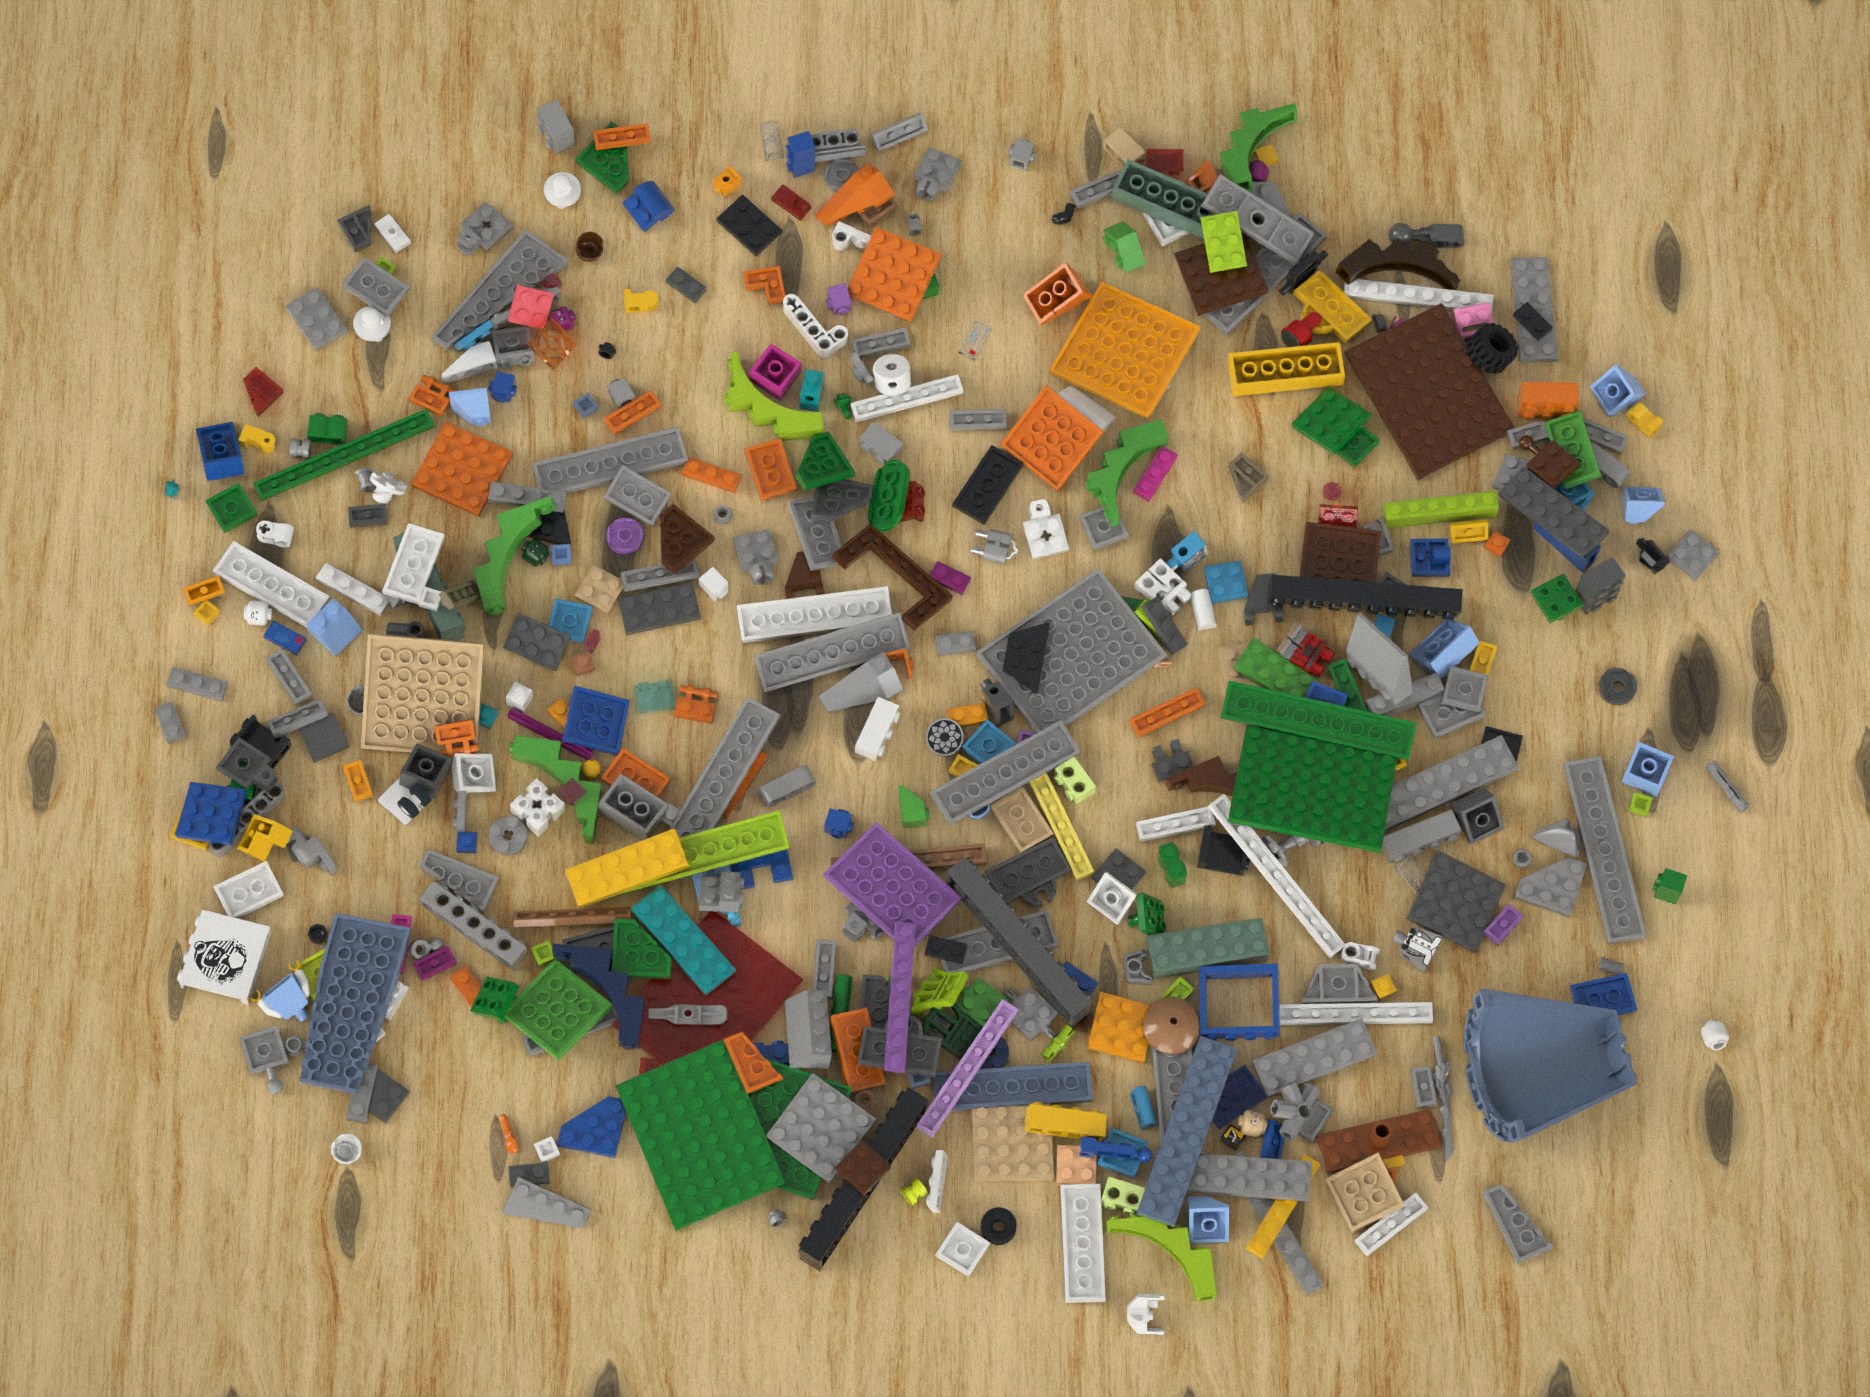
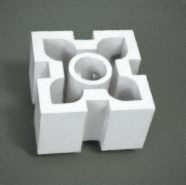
M536 778L526 788L527 795L523 797L520 794L510 804V812L521 822L526 820L527 828L539 837L549 828L550 819L556 821L565 812V803L554 793L549 796L548 788Z

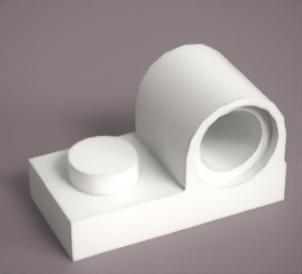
M838 221L832 234V244L837 251L847 250L851 242L858 248L866 249L871 235ZM842 237V238H844L845 240H844V241H839V240H837V239Z

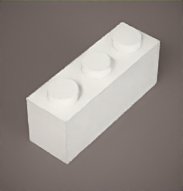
M880 697L877 698L855 745L856 754L876 761L878 756L882 757L886 748L884 743L886 739L890 740L893 733L891 728L894 723H898L901 716L899 705Z

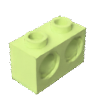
M1075 757L1070 758L1055 768L1054 780L1059 786H1063L1066 790V797L1070 801L1073 800L1076 805L1095 793V784ZM1069 771L1073 775L1066 777L1063 773ZM1080 786L1084 790L1082 792H1077L1074 790V788Z
M1108 1177L1101 1204L1110 1210H1123V1213L1129 1216L1137 1214L1145 1188ZM1115 1191L1119 1197L1113 1199L1109 1197L1108 1193ZM1134 1197L1138 1203L1130 1204L1127 1199Z

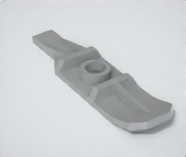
M674 1004L668 1008H649L648 1018L666 1019L673 1024L721 1025L727 1020L728 1010L723 1005ZM687 1010L692 1012V1015L689 1017L684 1015V1012Z

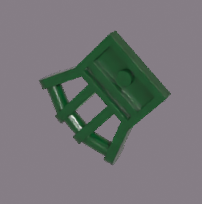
M957 1002L951 1006L958 1017L957 1020L943 1010L944 1007L941 1009L930 1008L928 1015H925L922 1019L923 1035L930 1036L928 1033L930 1026H932L945 1036L942 1039L941 1047L961 1060L983 1027L964 1014ZM936 1015L952 1025L951 1029L947 1030L935 1021Z

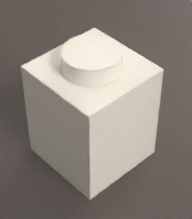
M714 567L699 578V586L714 601L718 598H723L728 593V582Z
M514 682L506 696L507 706L524 713L533 699L532 690Z

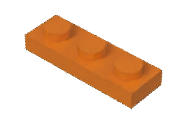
M648 123L593 131L596 150L651 143Z
M652 390L606 416L604 422L613 435H616L661 408V403Z
M688 457V462L685 463L681 473L684 477L732 493L736 492L741 479V474L691 457Z

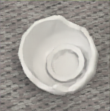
M341 1134L331 1145V1154L334 1160L340 1164H351L361 1155L362 1144L359 1138L353 1134Z

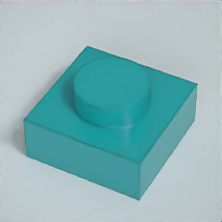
M481 703L479 725L491 729L499 715V711Z

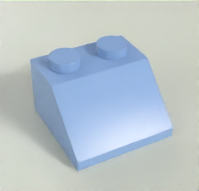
M334 598L306 624L308 633L335 657L363 631L351 614Z

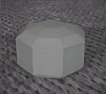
M1519 849L1513 854V864L1517 868L1525 869L1531 864L1532 855L1527 849Z

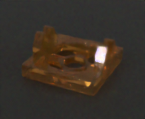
M551 318L527 342V345L554 370L578 343ZM546 331H554L557 332L558 335L550 336L546 333ZM540 336L546 341V347L543 350L540 349L539 345ZM562 338L565 341V350L561 347L560 340ZM549 339H555L558 342V346L552 348L548 343ZM550 350L557 351L561 356L550 357L547 353Z

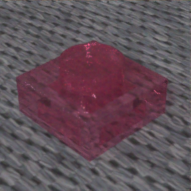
M571 778L558 790V793L572 806L586 794V790Z

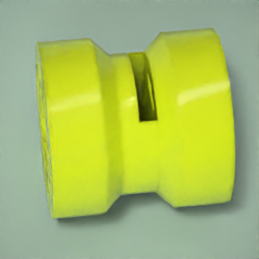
M917 1178L911 1181V1186L903 1187L900 1190L902 1196L911 1206L917 1203L919 1197H924L928 1194L924 1185Z

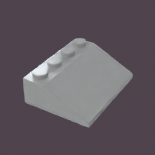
M1359 613L1346 649V661L1352 669L1354 668L1358 671L1363 679H1367L1375 690L1378 689L1386 700H1390L1396 705L1413 694L1408 655L1366 617Z

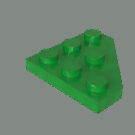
M611 122L605 129L616 128L618 126ZM593 140L575 159V163L616 195L629 183L627 146L596 150L595 141Z
M828 431L812 436L796 473V478L802 488L808 490L854 477L855 471Z
M615 919L611 972L628 973L629 978L671 979L672 959L663 951L658 943L634 919Z

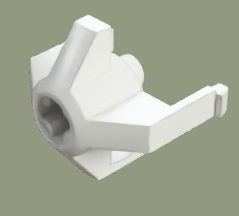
M1138 1293L1128 1304L1127 1321L1137 1334H1164V1328H1147V1322L1153 1320V1311H1149V1308H1158V1300H1165L1164 1293Z

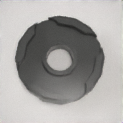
M1623 668L1607 670L1599 681L1601 697L1612 705L1621 706L1629 703L1637 691L1635 677ZM1620 683L1623 689L1620 691L1615 690L1613 684Z

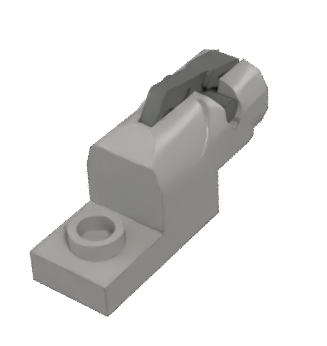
M299 826L290 829L293 832L286 848L293 862H300L306 868H310L319 862L324 872L328 871L331 876L338 872L336 865L316 835L309 839Z

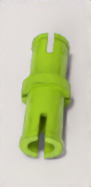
M1065 1025L1061 1032L1051 1039L1050 1045L1041 1053L1042 1057L1051 1062L1057 1053L1065 1048V1044L1075 1034V1031L1070 1026Z

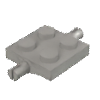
M1030 986L1023 994L1018 996L1011 988L1004 993L1012 1001L1011 1005L1019 1009L1011 1023L1030 1042L1043 1032L1050 1039L1053 1036L1056 1037L1057 1034L1049 1026L1051 1021L1058 1016V1012L1037 991Z

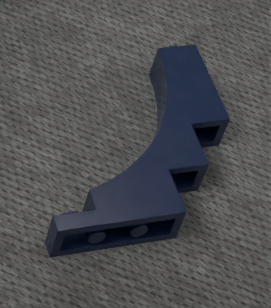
M553 943L552 953L554 958L560 961L571 959V969L592 980L609 998L618 1017L619 1046L626 1050L639 1049L645 1011V998L627 996L628 973L610 972L612 949Z

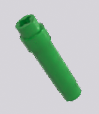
M837 975L831 1016L849 1011L853 979L850 975ZM830 1025L831 1053L838 1054Z

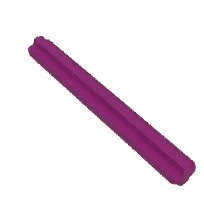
M511 708L508 712V718L548 740L561 741L563 748L586 760L592 758L593 750L563 742V734L514 708Z

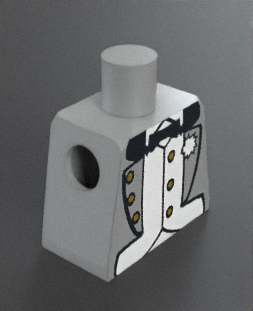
M1412 927L1408 935L1397 930L1392 941L1402 945L1398 955L1424 973L1441 942L1442 936Z

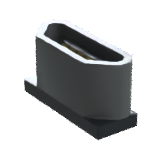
M1373 314L1372 318L1377 333L1387 330L1383 314Z

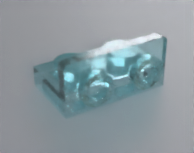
M660 680L657 683L651 684L642 682L634 686L638 714L675 709L673 681Z

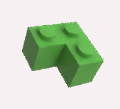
M1123 221L1103 229L1105 235L1103 236L1104 243L1115 252L1116 258L1114 260L1118 268L1127 273L1146 265L1138 236L1134 229Z

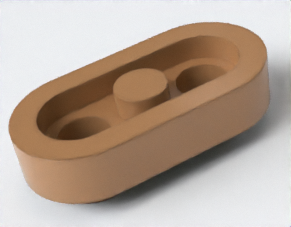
M869 1090L859 1091L855 1096V1104L874 1116L875 1097L873 1093ZM867 1099L869 1102L867 1104H863L861 1100Z

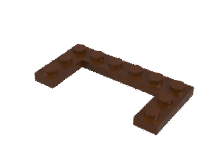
M871 523L832 554L831 558L846 570L866 552L871 550L918 591L923 598L902 615L903 622L914 631L952 601L953 596L878 529L874 528Z

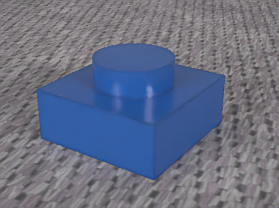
M458 832L457 853H476L477 833Z

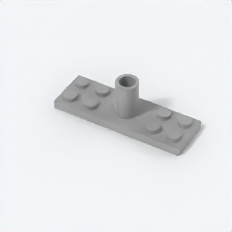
M1221 174L1201 207L1214 215L1237 211L1241 232L1294 265L1297 264L1314 235V232Z

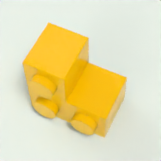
M254 814L237 849L265 862L272 845L285 848L293 831L278 822Z

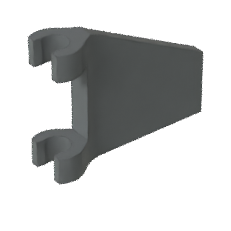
M1276 573L1256 576L1244 608L1245 626L1253 625L1252 620H1254L1253 614L1274 612L1275 623L1283 622L1284 614L1282 607H1274L1272 603H1267L1269 579L1271 575H1276Z

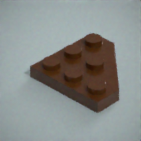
M674 504L660 515L661 564L676 575L715 541V537Z

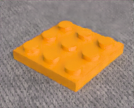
M1100 991L1098 993L1087 1049L1143 1064L1145 1062L1148 1042L1143 1033L1142 1023L1144 1015L1151 1005Z

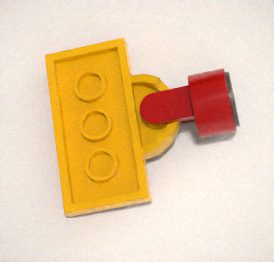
M1319 270L1294 290L1293 294L1305 305L1302 310L1301 321L1294 320L1282 329L1281 337L1287 347L1306 346L1312 342L1311 332L1322 335L1333 331L1346 344L1371 324L1372 319Z

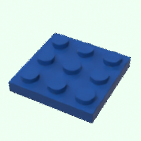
M574 686L562 741L617 756L620 751L630 700Z
M190 782L176 830V837L232 846L247 794L246 790Z

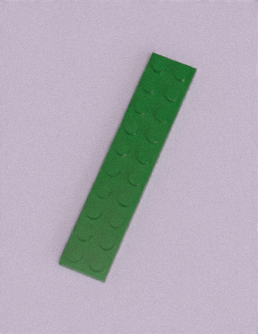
M1229 681L1220 718L1390 755L1409 761L1417 725L1416 722L1234 681Z

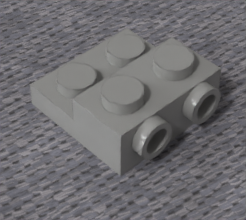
M529 326L492 331L497 367L507 369L512 365L521 364L527 366L531 362H535Z
M721 872V877L702 876L699 911L739 912V904H743V893H740V889L744 890V878H740L741 872Z

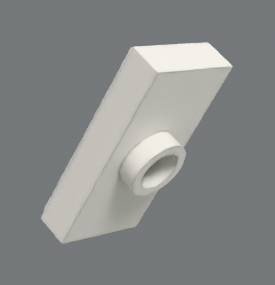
M390 214L374 223V227L395 253L411 244L410 239Z

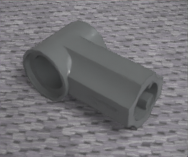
M414 621L409 624L388 622L386 635L426 638L423 625L420 622ZM414 631H420L418 635H412Z

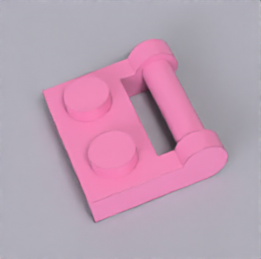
M1490 302L1453 309L1455 326L1464 341L1470 338L1478 329L1463 332L1462 327L1481 323H1493Z

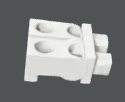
M1161 558L1134 585V590L1142 593L1150 600L1158 596L1171 616L1180 608L1174 602L1177 598L1185 604L1192 597V594L1186 588L1187 583L1182 581Z

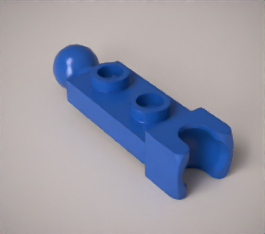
M1082 1137L1079 1156L1094 1158V1155L1130 1160H1134L1135 1157L1144 1163L1151 1160L1152 1152L1147 1147L1135 1150L1136 1147L1129 1143L1117 1145L1107 1140L1096 1142V1138Z

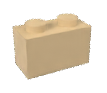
M1121 127L1104 139L1103 149L1122 168L1127 159L1138 164L1144 161L1145 149L1140 143H1136L1132 139L1131 134L1128 131H1124Z

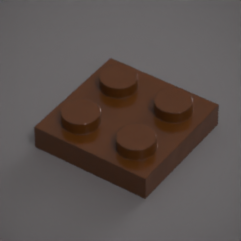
M863 1140L835 1166V1170L862 1196L891 1169V1166Z

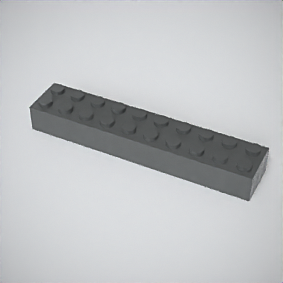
M964 857L947 871V885L962 897L961 901L1072 1028L1090 1013L1091 997L1086 991L1082 992L1079 989V984L1074 977H1069L1066 974V969L1062 963L1056 962L1052 958V952L1039 943L1041 942L1039 937L1034 932L1031 933L1027 929V923L1014 914V908L1009 903L1006 905L1002 900L1001 893L997 889L993 890L989 885L990 881L984 874L980 875L975 863L972 860L968 861Z

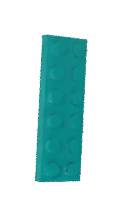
M662 885L631 907V912L705 996L736 972L731 963Z

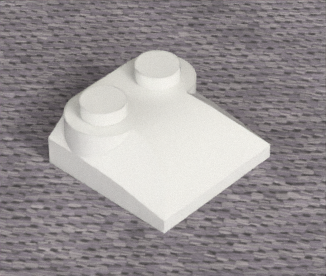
M456 753L454 755L452 775L454 789L457 793L458 791H466L467 795L470 792L496 791L492 754Z
M1105 872L1087 900V903L1118 925L1129 912V908L1138 894L1108 872Z

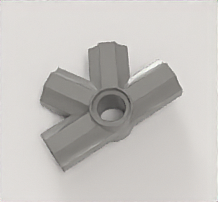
M1296 1081L1282 1086L1280 1090L1285 1101L1274 1100L1270 1106V1113L1273 1117L1285 1119L1279 1130L1280 1135L1284 1139L1294 1141L1305 1120L1312 1116V1107L1320 1092L1318 1087L1310 1083H1305L1301 1091Z

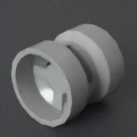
M291 438L290 457L300 455L303 458H310L311 440L304 439L299 441L297 438Z

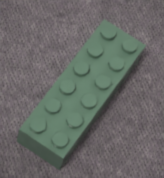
M1127 159L1112 191L1111 199L1203 239L1200 217L1214 215L1201 207L1208 193Z
M405 532L393 537L396 553ZM436 564L433 567L426 587L442 592L448 589L444 580L441 581L440 572ZM440 603L437 612L424 608L439 639L458 641L465 638V622L461 613H458L456 608L448 610L442 603Z
M1262 918L1147 935L1146 939L1153 979L1200 972L1199 966L1248 965L1267 962L1270 955Z

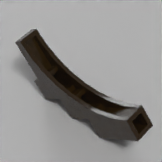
M1368 239L1338 264L1335 272L1348 285L1363 276L1381 271L1415 273L1429 278L1448 290H1457L1461 281L1454 272H1451L1445 266L1443 261L1437 258L1439 251L1427 239L1412 251L1399 239L1383 251L1378 244Z

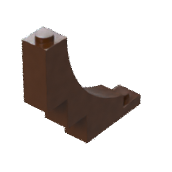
M1216 756L1168 777L1166 787L1169 791L1173 789L1176 791L1187 784L1190 792H1216L1233 796L1237 772L1229 775L1220 757Z

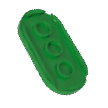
M899 460L886 462L882 469L879 468L874 478L868 520L879 531H889L896 527L904 514L910 482V470Z

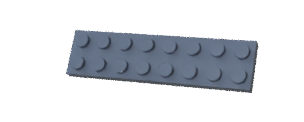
M1089 1062L979 1069L952 1111L971 1110L980 1107L1030 1105L1033 1102L1050 1105L1092 1102ZM953 1071L936 1072V1078L932 1077L934 1099Z

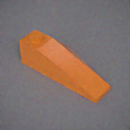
M868 163L845 182L815 217L823 225L829 226L847 219L848 215L854 212L860 214L864 212L863 209L872 205L878 207L894 197L895 193L881 172L871 163Z

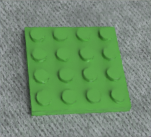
M555 959L511 1002L504 1018L559 1061L613 1006L612 1003Z

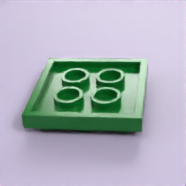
M1328 386L1293 421L1292 428L1335 455L1371 418V413Z

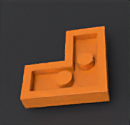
M780 266L743 271L746 291L765 288L768 305L783 303L786 295Z

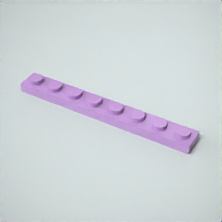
M1003 999L1000 1001L916 1125V1128L932 1138L935 1136L1019 1012L1018 1008Z

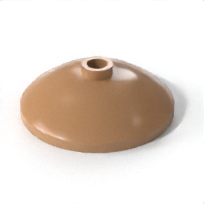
M1176 997L1162 998L1154 1002L1147 1009L1142 1023L1143 1033L1147 1042L1157 1051L1170 1055L1181 1054L1191 1049L1198 1041L1200 1036V1016L1196 1009L1183 999ZM1174 1019L1177 1023L1171 1024L1170 1020Z

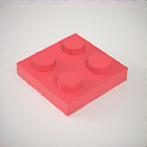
M517 284L508 321L545 330L554 293Z

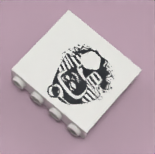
M202 910L201 914L196 917V930L190 936L189 944L191 946L189 952L186 951L184 954L183 962L185 965L183 970L180 969L177 981H179L181 988L189 986L241 1000V1003L249 1005L250 995L253 994L272 933L270 926Z

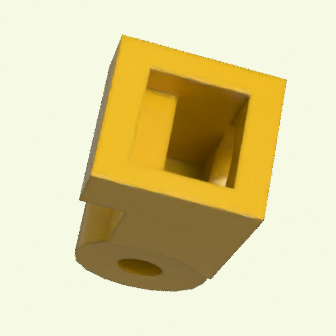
M624 289L625 313L656 310L659 306L658 294L653 290H648L644 293H631V289Z
M1637 402L1626 412L1630 421L1649 439L1661 429L1664 422L1663 419L1653 415L1640 402Z
M245 424L238 439L239 447L247 449V446L251 445L260 448L264 453H272L276 449V441L273 434Z

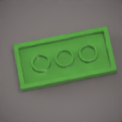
M1580 410L1545 422L1550 442L1552 440L1555 441L1580 462V467L1563 481L1566 489L1602 477Z
M1254 637L1233 667V669L1262 688L1301 697L1307 696L1312 681L1316 682L1317 680Z

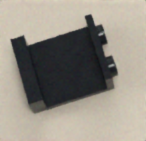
M252 715L250 719L247 718L243 722L242 729L238 734L235 733L230 739V748L240 737L269 756L271 761L268 766L272 769L276 767L292 746L290 739L286 736L275 739L271 730L257 722L255 715Z
M1204 826L1197 868L1243 876L1244 870H1248L1250 859L1246 858L1245 852L1231 835L1212 832L1211 826Z

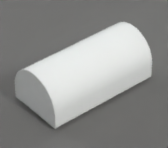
M1199 589L1193 591L1190 600L1198 631L1217 628L1209 590Z

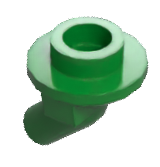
M847 393L836 395L837 398L833 399L835 407H840L845 419H850L852 414L847 405L852 403V397L848 396Z

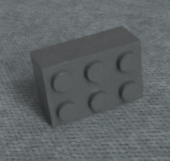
M1613 557L1585 572L1579 579L1575 592L1583 603L1581 608L1585 614L1591 611L1594 613L1602 607L1601 605L1606 602L1610 604L1618 598L1617 596L1623 584L1625 573Z

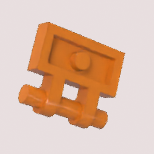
M423 375L421 382L425 383V386L417 383L408 400L433 414L443 417L450 405V399L446 396L449 395V392L457 390L451 388L452 386L447 383L438 382L432 376ZM434 387L440 390V393L432 391L431 389Z
M680 685L679 692L685 693L686 698L678 697L674 717L712 724L716 704L709 703V699H717L718 692L711 691V688L700 689L695 688L694 685ZM692 696H701L703 701L693 700Z
M473 719L434 726L437 744L446 745V749L440 750V753L453 758L456 753L472 754V752L479 751L478 744L471 745L469 741L477 738ZM463 741V746L453 747L452 743Z

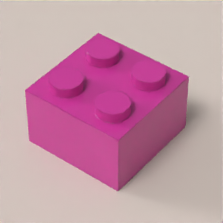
M770 344L749 371V379L752 383L781 400L802 373V363L773 344Z

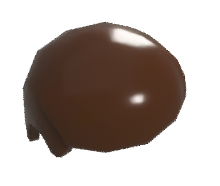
M591 231L582 233L575 245L577 256L586 262L598 260L603 253V239L597 233Z

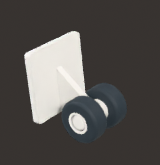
M399 778L378 799V802L404 825H407L431 802L432 798L417 784L411 789L399 785Z

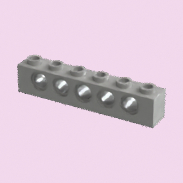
M433 881L419 898L420 905L514 971L527 954L526 944L519 938L514 939L511 937V933L504 927H497L494 920L490 917H483L475 906L465 904L461 896L451 894L444 884H437ZM442 899L449 901L446 905L438 904ZM458 910L464 912L462 916L454 915V913ZM473 921L480 923L475 928L469 926ZM489 932L495 934V936L491 939L485 937V935ZM507 943L510 945V948L503 950L500 948L501 945Z

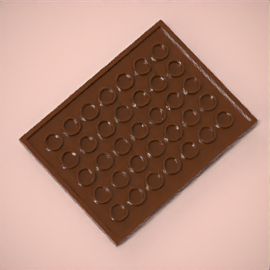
M1442 303L1344 352L1417 480L1507 436V430L1515 428L1483 372L1470 360V355L1467 353V345Z

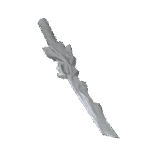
M1438 1036L1433 1037L1437 1065H1434L1435 1072L1431 1073L1435 1083L1434 1087L1439 1093L1438 1098L1441 1099L1442 1107L1439 1110L1443 1117L1444 1129L1441 1131L1445 1145L1446 1162L1453 1153L1449 1096L1452 1094L1453 1089L1450 1088V1083L1446 1079L1450 1071V1061L1446 1064L1444 1063L1441 1039Z

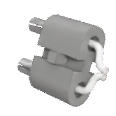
M977 529L975 532L976 536L987 538L984 549L974 546L971 548V553L983 555V560L1005 564L1006 559L1012 558L1013 554L1018 552L1015 542L1011 540V533L990 529L989 532ZM1010 543H1012L1015 551L1011 552L1010 556H1007Z

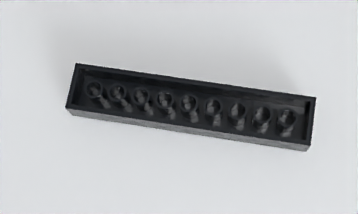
M1271 575L1268 584L1267 603H1272L1274 607H1283V604H1289L1291 608L1310 606V609L1321 610V607H1328L1330 611H1340L1341 608L1348 609V612L1358 613L1359 610H1367L1366 613L1378 614V611L1386 612V615L1395 616L1397 613H1405L1404 616L1416 617V614L1423 615L1424 618L1432 619L1435 616H1442L1444 620H1454V617L1461 613L1463 589Z
M909 1087L905 1092H900L896 1099V1106L888 1110L885 1116L887 1117L884 1124L880 1123L875 1130L876 1135L874 1139H869L867 1142L890 1166L928 1108V1099ZM843 1178L842 1181L844 1183L842 1187L835 1189L831 1196L833 1199L829 1205L826 1204L820 1213L822 1216L819 1221L815 1220L811 1225L809 1236H804L799 1244L800 1260L820 1272L881 1179L862 1196Z

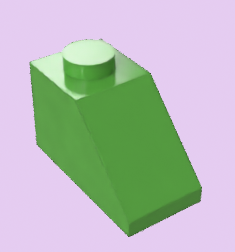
M903 785L899 786L898 794L903 828L926 826V820L930 819L929 808H925L924 801Z

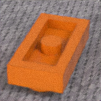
M464 966L452 974L450 980L472 1007L481 989V985L469 969Z

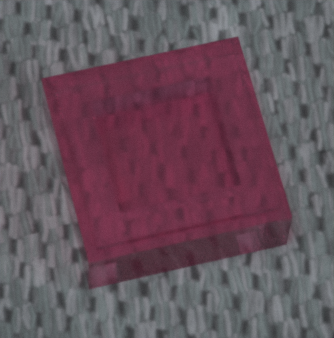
M593 628L585 643V650L591 654L601 639L600 631Z

